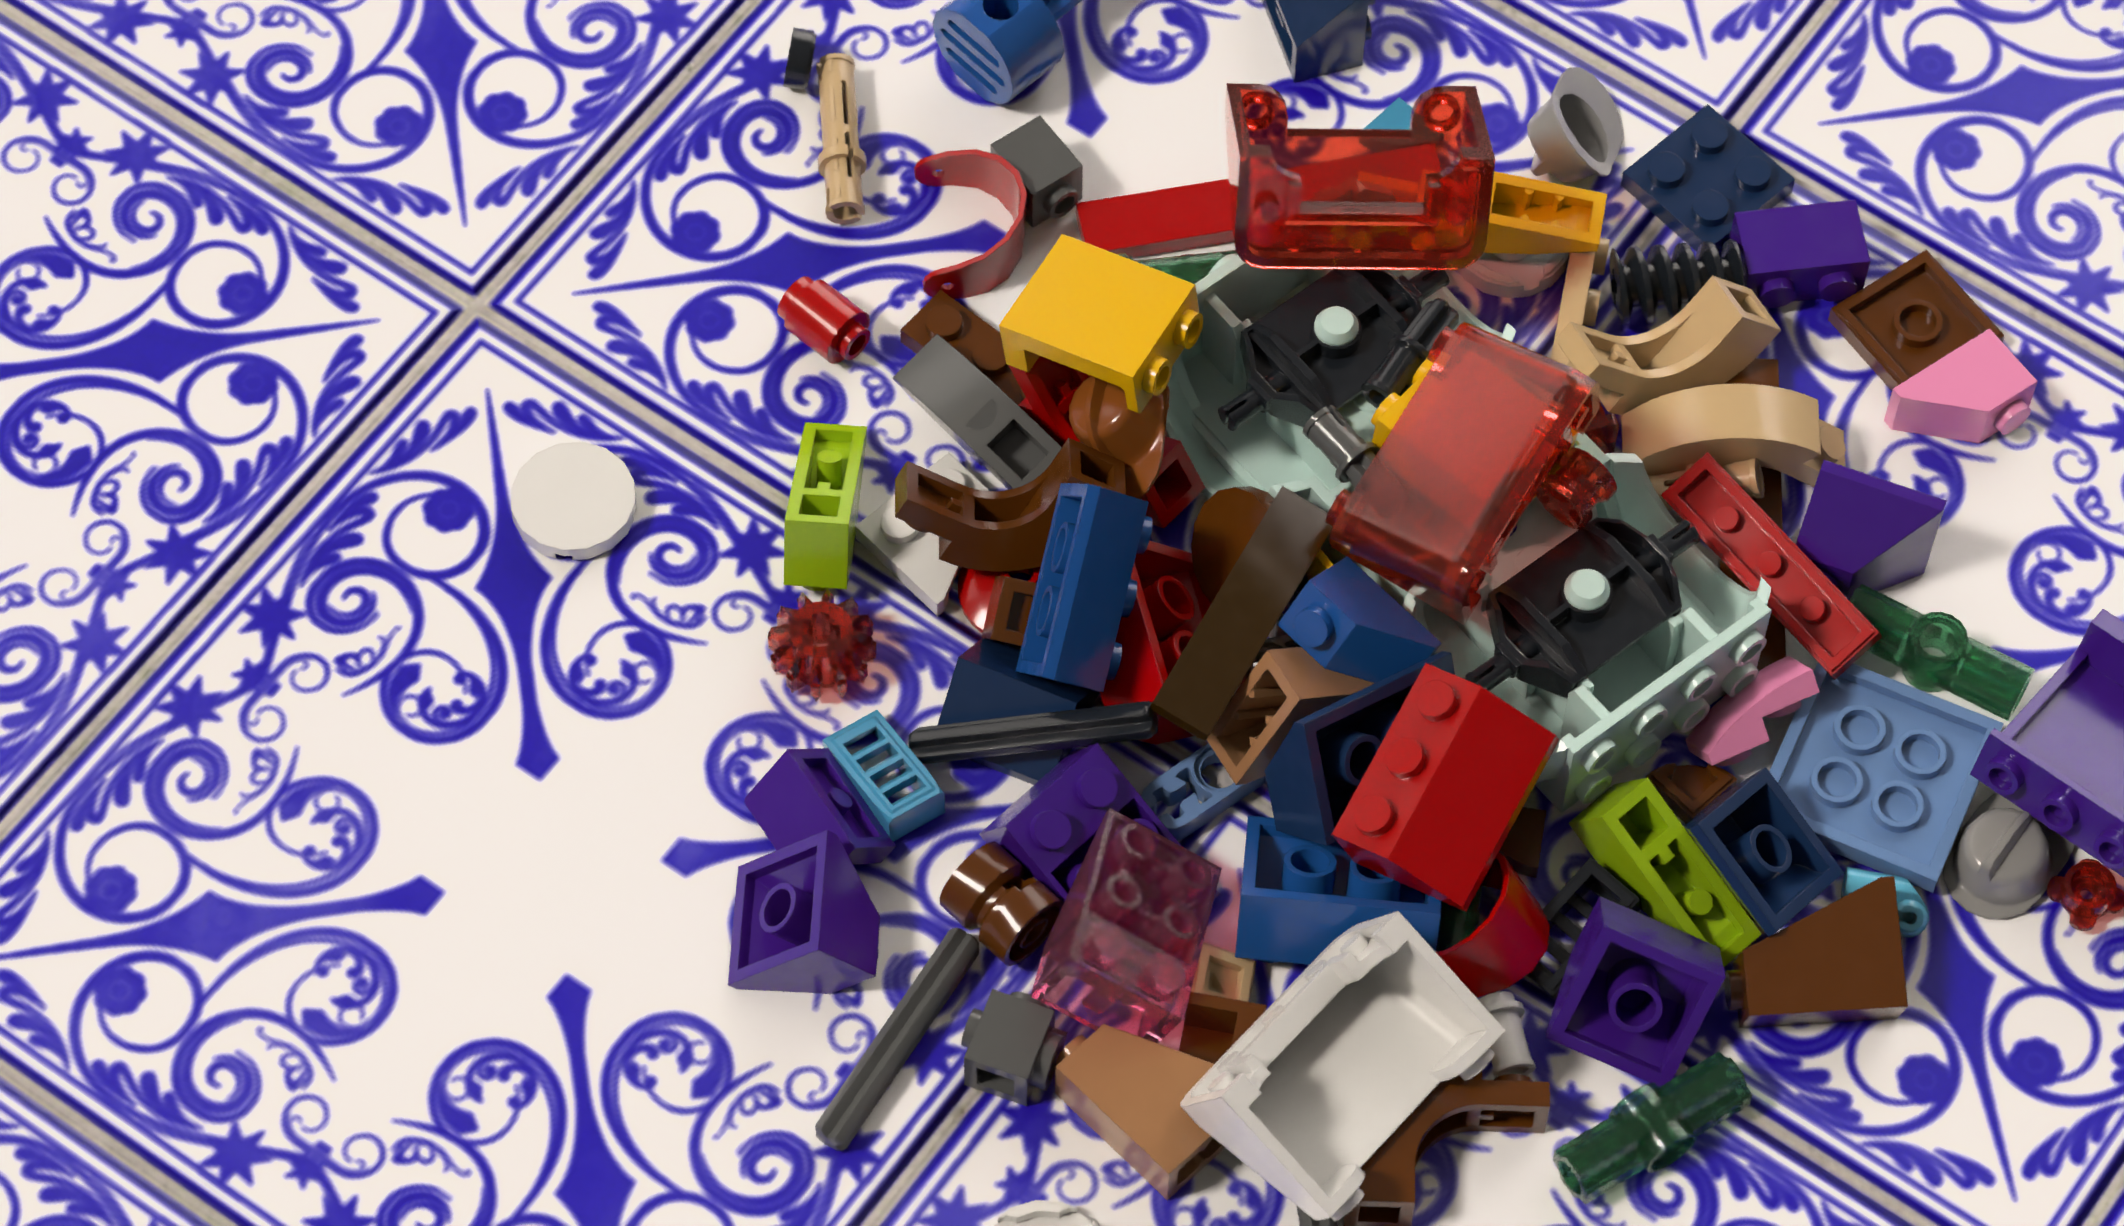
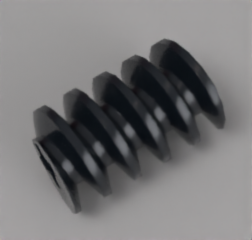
M1735 239L1724 242L1720 255L1711 241H1704L1699 245L1696 257L1687 243L1677 244L1671 259L1666 248L1661 244L1651 247L1647 261L1641 249L1637 246H1630L1626 249L1622 263L1616 250L1612 248L1610 253L1611 295L1622 326L1629 325L1634 307L1641 308L1647 324H1653L1659 305L1665 306L1671 319L1681 311L1683 304H1688L1712 275L1742 286L1744 282L1741 254Z

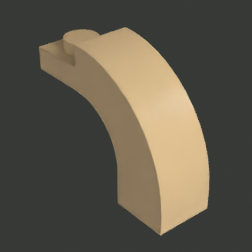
M1712 275L1678 314L1650 331L1632 336H1614L1569 322L1555 341L1569 360L1567 369L1579 383L1595 392L1608 413L1623 415L1637 406L1665 394L1693 387L1726 383L1747 367L1769 345L1781 329L1752 289Z
M1758 384L1699 386L1662 395L1621 415L1622 453H1635L1643 461L1648 476L1685 470L1687 464L1696 463L1707 452L1719 465L1758 458L1761 467L1780 471L1812 487H1815L1824 460L1846 467L1844 431L1819 419L1818 399L1789 389Z

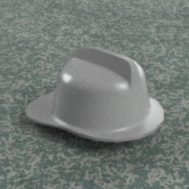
M1569 67L1560 75L1551 98L1529 120L1527 131L1535 151L1531 172L1535 176H1541L1550 172L1562 182L1572 183L1594 174L1607 177L1612 171V165L1621 148L1623 139L1621 118L1613 99L1605 87L1588 71L1580 67Z
M1994 793L1979 805L1959 831L1944 866V881L1951 897L1967 912L1985 919H2009L2025 913L2042 897L2068 862L2075 845L2000 794Z

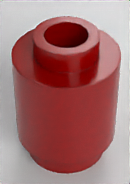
M808 276L801 277L786 290L779 302L777 311L778 315L785 320L786 330L831 364H837L845 359L849 361L856 358L864 350L870 339V331L868 330L870 323L869 315L824 280L814 281Z

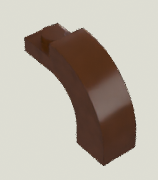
M1068 438L1048 468L1033 481L1010 490L983 491L964 486L907 461L895 478V517L905 521L907 525L919 532H930L939 536V560L968 569L996 572L1037 568L1042 563L1061 483L1091 484L1126 495L1125 465L1121 460Z
M1482 1071L1466 1081L1458 1075L1450 1080L1440 1082L1360 1167L1365 1173V1179L1359 1186L1364 1196L1357 1206L1343 1217V1226H1411L1415 1207V1168L1423 1155L1433 1145L1446 1137L1469 1131L1545 1133L1550 1110V1082L1533 1081L1530 1077L1521 1074H1506L1494 1080H1482Z

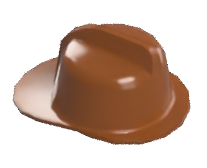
M1090 376L1075 391L1069 406V421L1074 434L1080 443L1123 461L1125 465L1126 495L1141 499L1149 492L1159 475L1164 454L1170 389L1167 385L1159 396L1153 395L1139 414L1127 409L1125 392L1121 387Z

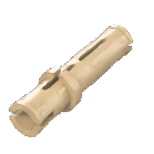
M830 53L822 56L819 59V63L817 62L816 64L823 150L817 158L818 170L820 175L825 178V214L827 219L836 224H852L861 220L862 215L865 214L861 175L865 173L867 168L865 153L859 148L858 111L854 75L855 62L852 57L844 53Z

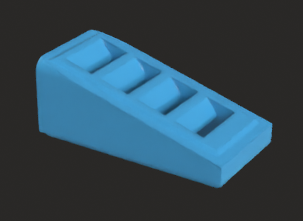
M878 710L822 740L823 747L829 748L892 841L901 838L945 813L944 792L926 767ZM872 733L878 738L876 742L852 755L846 749V747ZM887 751L890 756L888 759L866 771L860 766ZM896 769H899L902 773L880 787H877L874 781ZM908 786H911L914 792L892 804L887 799Z

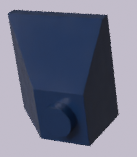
M1766 767L1716 798L1684 825L1686 831L1721 879L1768 937L1778 932L1844 873Z

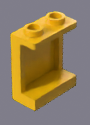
M1061 234L999 324L1007 365L1029 372L1039 356H1042L1121 387L1125 392L1127 409L1140 414L1153 395L1159 396L1165 390L1171 377L1172 366L1184 348L1190 349L1197 342L1203 326V315L1199 313L1195 284Z

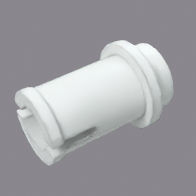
M1509 991L1491 993L1478 999L1506 1030L1490 1047L1494 1052V1057L1491 1060L1494 1068V1078L1506 1074L1526 1076L1532 1073L1536 1066L1534 1060L1532 1061L1520 1020L1525 1013L1523 1004L1515 1001L1513 993Z

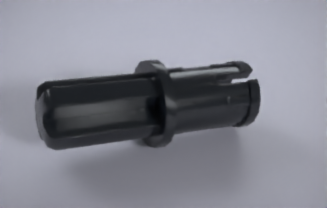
M1437 298L1434 301L1427 302L1403 335H1394L1388 342L1389 352L1386 354V357L1361 386V389L1364 390L1362 392L1364 398L1375 408H1378L1390 394L1395 392L1401 396L1412 385L1413 376L1420 365L1431 354L1437 352L1458 324L1459 314L1454 308L1450 307L1447 301Z

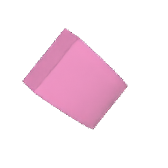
M1786 656L1761 669L1754 681L1744 687L1734 697L1726 694L1709 710L1704 719L1694 727L1686 738L1689 751L1711 766H1729L1747 759L1752 754V748L1770 741L1762 717L1777 718L1793 713L1801 707V700L1820 692L1813 669L1790 656Z

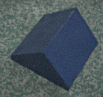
M982 638L958 657L937 725L1091 708L1100 691L1015 672L1021 650L1002 642ZM1072 748L969 760L1035 785L1071 752Z

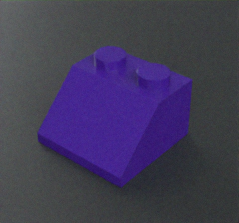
M1599 896L1571 951L1547 1027L1546 1038L1667 1090L1726 978L1720 948Z

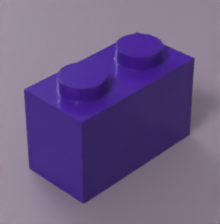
M1856 199L1734 213L1729 240L1735 239L1738 243L1743 267V286L1752 289L1764 307L1778 308L1791 302L1823 299L1831 302L1841 301L1864 288L1871 261Z

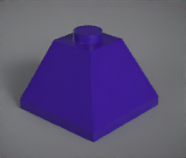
M1824 460L1796 545L1850 602H1853L1924 574L1947 500Z
M825 830L738 866L728 976L729 986L738 990L832 994L876 977L879 955L880 915L837 834Z

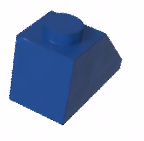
M1348 556L1310 579L1277 624L1324 669L1377 683L1433 656L1442 644Z

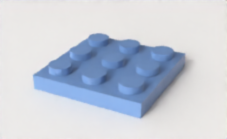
M1817 663L1814 675L1820 692L1801 700L1802 705L1794 714L1769 772L1828 851L1882 873L1901 876L1908 879L1912 885L1933 893L1980 783L1979 780L1970 775L1971 770L1989 733L1994 728L2001 732L2004 723L1856 664H1852L1834 680Z

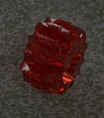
M827 588L819 602H812L808 596L801 592L799 598H797L798 610L780 606V610L777 613L778 626L771 627L768 632V648L773 652L770 656L773 671L776 675H786V685L792 693L809 685L811 696L817 702L823 694V688L832 687L843 698L848 691L847 680L864 684L865 678L868 676L867 664L874 662L877 655L876 641L871 637L874 634L873 622L869 615H858V604L854 601L853 596L836 605L834 604V595ZM817 644H828L827 646H817Z

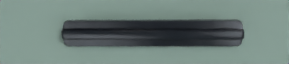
M1142 701L918 727L909 734L908 744L911 751L922 764L1089 746L1096 743L1107 744L1150 739L1158 733L1157 713L1150 708L1152 702Z

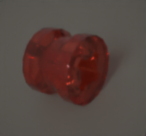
M1571 447L1560 457L1559 469L1554 474L1544 475L1535 484L1534 491L1541 504L1553 517L1570 528L1580 530L1592 519V509L1597 503H1605L1617 492V484L1609 470L1598 459L1580 448Z

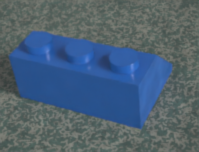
M1061 483L1015 672L1103 692L1106 680H1114L1122 656V644L1115 642L1121 617L1128 618L1130 616L1137 594V581L1130 579L1136 554L1143 555L1145 553L1152 532V518L1146 516L1149 502L1091 484Z
M1248 815L1235 949L1236 958L1256 959L1265 963L1288 962L1310 965L1328 945L1352 926L1399 911L1436 952L1441 900L1355 863L1337 841L1327 846L1276 831L1274 818Z

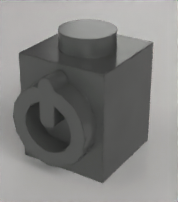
M992 989L984 1010L976 1008L972 1010L963 1032L961 1046L968 1048L964 1056V1085L1027 1106L1034 1087L1044 1091L1048 1090L1055 1076L1056 1059L1063 1050L1067 1037L1066 1031L1055 1028V1010L1047 1008L1040 999L1024 992H1012L1009 995Z

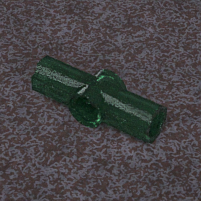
M1864 584L1856 588L1849 601L1882 635V638L1867 650L1868 652L1902 668V674L1908 683L1916 689L1925 692L1946 690L2007 721L2013 716L2033 677L2034 668L1969 637L1962 622L1951 614L1944 612L1922 614ZM1932 647L1939 649L1946 656L1937 657L1930 655L1923 648Z
M1718 1051L1662 1086L1652 1082L1637 1088L1624 1097L1611 1110L1608 1119L1556 1149L1553 1161L1557 1166L1562 1182L1574 1198H1579L1586 1205L1643 1169L1653 1173L1678 1160L1694 1145L1697 1136L1750 1105L1752 1094L1748 1089L1744 1074L1731 1057L1727 1058Z

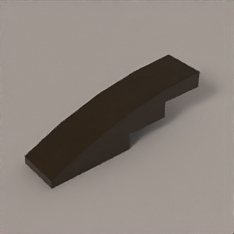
M1284 486L1281 487L1150 705L1152 711L1206 742L1338 520L1336 517Z

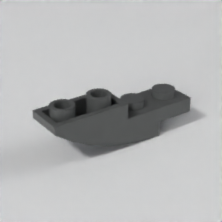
M938 334L893 377V380L980 466L984 465L1008 490L1023 486L1040 476L1062 448L998 386Z

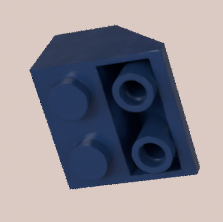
M1262 0L1294 83L1362 66L1365 40H1369L1372 37L1368 6L1374 5L1375 0Z

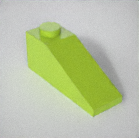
M805 422L785 515L783 585L803 586L812 591H826L831 588L847 589L854 553L855 526L857 525L867 426Z
M1648 777L1613 784L1568 823L1595 861L1640 898L1642 910L1650 918L1719 947L1723 967L1761 935L1759 929Z

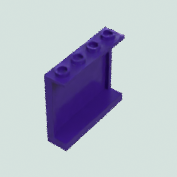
M2102 609L2091 621L2077 650L2002 732L1994 728L1989 733L1970 775L2031 814V816L2100 861L2106 867L2124 877V622L2107 610Z

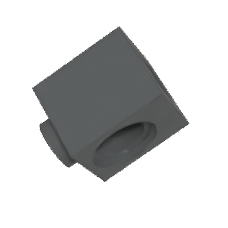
M1041 115L990 144V153L1002 156L1020 172L1027 192L1025 220L1032 228L1049 218L1056 219L1066 215L1082 199L1083 165Z

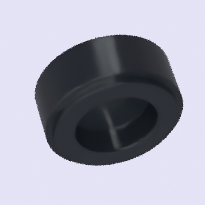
M793 27L783 87L804 90L805 87L808 88L817 37L813 30Z

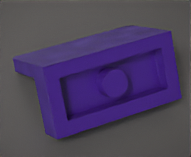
M829 748L787 749L745 797V805L776 850L825 830L838 835L853 865L882 863L896 847Z

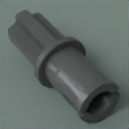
M1330 405L1328 408L1323 407L1306 422L1303 434L1330 460L1329 462L1337 469L1335 477L1341 483L1350 482L1382 518L1392 519L1407 507L1410 502L1408 491L1378 459L1379 448L1373 442L1366 443L1361 436L1359 437L1333 405Z

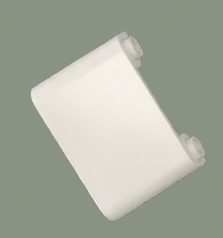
M1399 911L1356 924L1328 945L1190 1089L1181 1101L1180 1107L1201 1129L1311 1218L1317 1221L1332 1218L1333 1221H1337L1354 1209L1364 1196L1359 1186L1365 1179V1173L1360 1167L1440 1082L1450 1080L1458 1075L1466 1081L1482 1071L1494 1057V1052L1490 1047L1506 1030Z

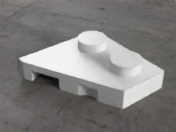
M949 452L927 469L964 486L990 491ZM894 495L855 526L856 539L938 617L946 609L949 602V591L959 569L962 567L939 560V536L930 532H919L907 525L905 521L895 517Z

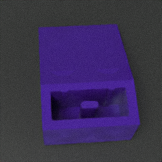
M1098 743L1070 752L979 834L986 843L994 841L999 843L1025 867L1024 880L1035 877L1064 902V912L1060 921L1125 979L1132 976L1220 895Z

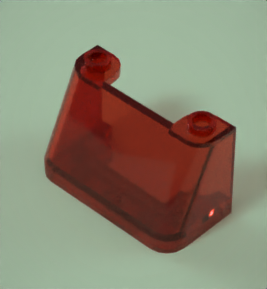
M1226 83L1225 127L1231 223L1235 250L1243 262L1252 267L1262 269L1457 270L1472 265L1482 256L1487 244L1495 156L1476 86H1439L1422 93L1414 102L1411 111L1410 129L1287 128L1288 114L1286 102L1280 92L1274 88L1262 84Z
M1463 322L1455 331L1445 327L1439 334L1427 358L1428 361L1433 363L1429 372L1354 491L1350 492L1346 489L1341 491L1332 504L1325 523L1333 527L1329 538L1332 548L1465 625L1481 599V595L1477 593V590L1481 586L1486 573L1491 574L1498 564V553L1561 452L1566 454L1572 445L1571 429L1582 435L1584 434L1600 408L1599 382L1580 371Z

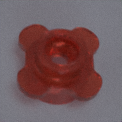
M2094 859L2081 860L2067 871L2065 877L2054 876L2051 878L2047 886L2048 897L2063 906L2069 914L2070 925L2080 931L2093 929L2097 919L2107 913H2120L2124 908V891L2117 888L2115 877L2111 871ZM2084 890L2089 891L2092 894V898L2084 899L2080 892Z

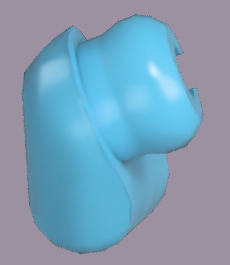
M1846 867L1841 887V898L1880 877L1894 876L1901 936L1914 937L1925 930L1929 922V911L1908 879L1896 875Z

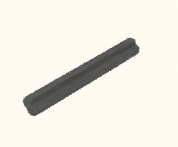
M952 928L947 932L815 1125L816 1137L822 1143L837 1151H843L849 1146L978 957L980 950L979 941L973 935L966 933L960 928Z

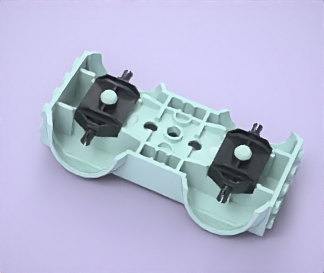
M1352 178L1334 191L1326 189L1317 194L1303 212L1288 222L1279 221L1272 224L1261 234L1255 244L1238 255L1229 254L1223 257L1212 267L1206 277L1195 283L1199 313L1203 315V326L1195 345L1190 349L1184 348L1172 366L1171 377L1167 384L1170 394L1165 436L1181 441L1206 487L1202 493L1208 498L1213 496L1218 490L1252 486L1268 492L1275 499L1281 487L1284 486L1336 517L1338 520L1320 548L1333 565L1348 556L1442 643L1435 654L1441 651L1452 654L1456 676L1484 687L1558 737L1557 745L1535 785L1563 813L1579 800L1584 804L1594 801L1609 787L1613 780L1612 776L1629 764L1633 768H1637L1646 763L1659 750L1663 739L1677 729L1682 733L1691 730L1708 714L1711 704L1726 693L1730 697H1734L1756 679L1759 673L1757 665L1760 653L1767 642L1765 634L1772 611L1767 604L1771 587L1761 577L1758 589L1756 591H1749L1726 576L1696 546L1700 542V537L1695 527L1693 526L1689 530L1691 523L1687 520H1682L1678 524L1667 510L1647 475L1643 461L1635 453L1604 454L1508 354L1516 330L1507 323L1503 333L1491 329L1476 318L1446 287L1450 281L1444 268L1440 270V264L1437 262H1433L1429 266L1402 224L1394 198L1384 188L1357 183ZM1437 298L1447 301L1450 307L1458 312L1459 322L1437 350L1436 354L1441 357L1454 343L1460 340L1578 431L1568 465L1514 518L1517 524L1514 534L1505 539H1493L1488 545L1389 467H1387L1388 470L1407 489L1410 502L1394 518L1388 520L1382 518L1350 482L1341 483L1335 477L1337 469L1329 462L1330 460L1303 434L1306 422L1323 407L1328 408L1330 405H1333L1359 437L1361 436L1366 443L1372 442L1375 426L1371 423V419L1377 408L1364 398L1362 394L1364 390L1361 389V386L1386 357V354L1389 352L1388 342L1394 335H1403L1425 304Z

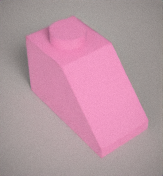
M1989 328L1893 388L1884 422L1891 430L1981 443L1998 431L2002 434L2014 431L2028 418L2031 413L2029 406L2038 381Z

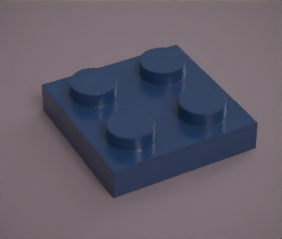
M1707 104L1624 170L1621 186L1696 252L1699 245L1704 241H1711L1719 252L1722 250L1724 242L1729 240L1735 212L1775 207L1792 193L1795 178Z

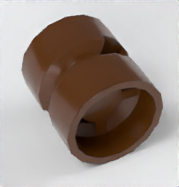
M994 841L975 850L959 865L943 887L939 900L940 905L963 927L968 930L980 928L979 941L1005 965L1012 966L1029 957L1048 938L1061 919L1064 912V902L1039 879L1032 877L1024 880L1025 867L999 843Z

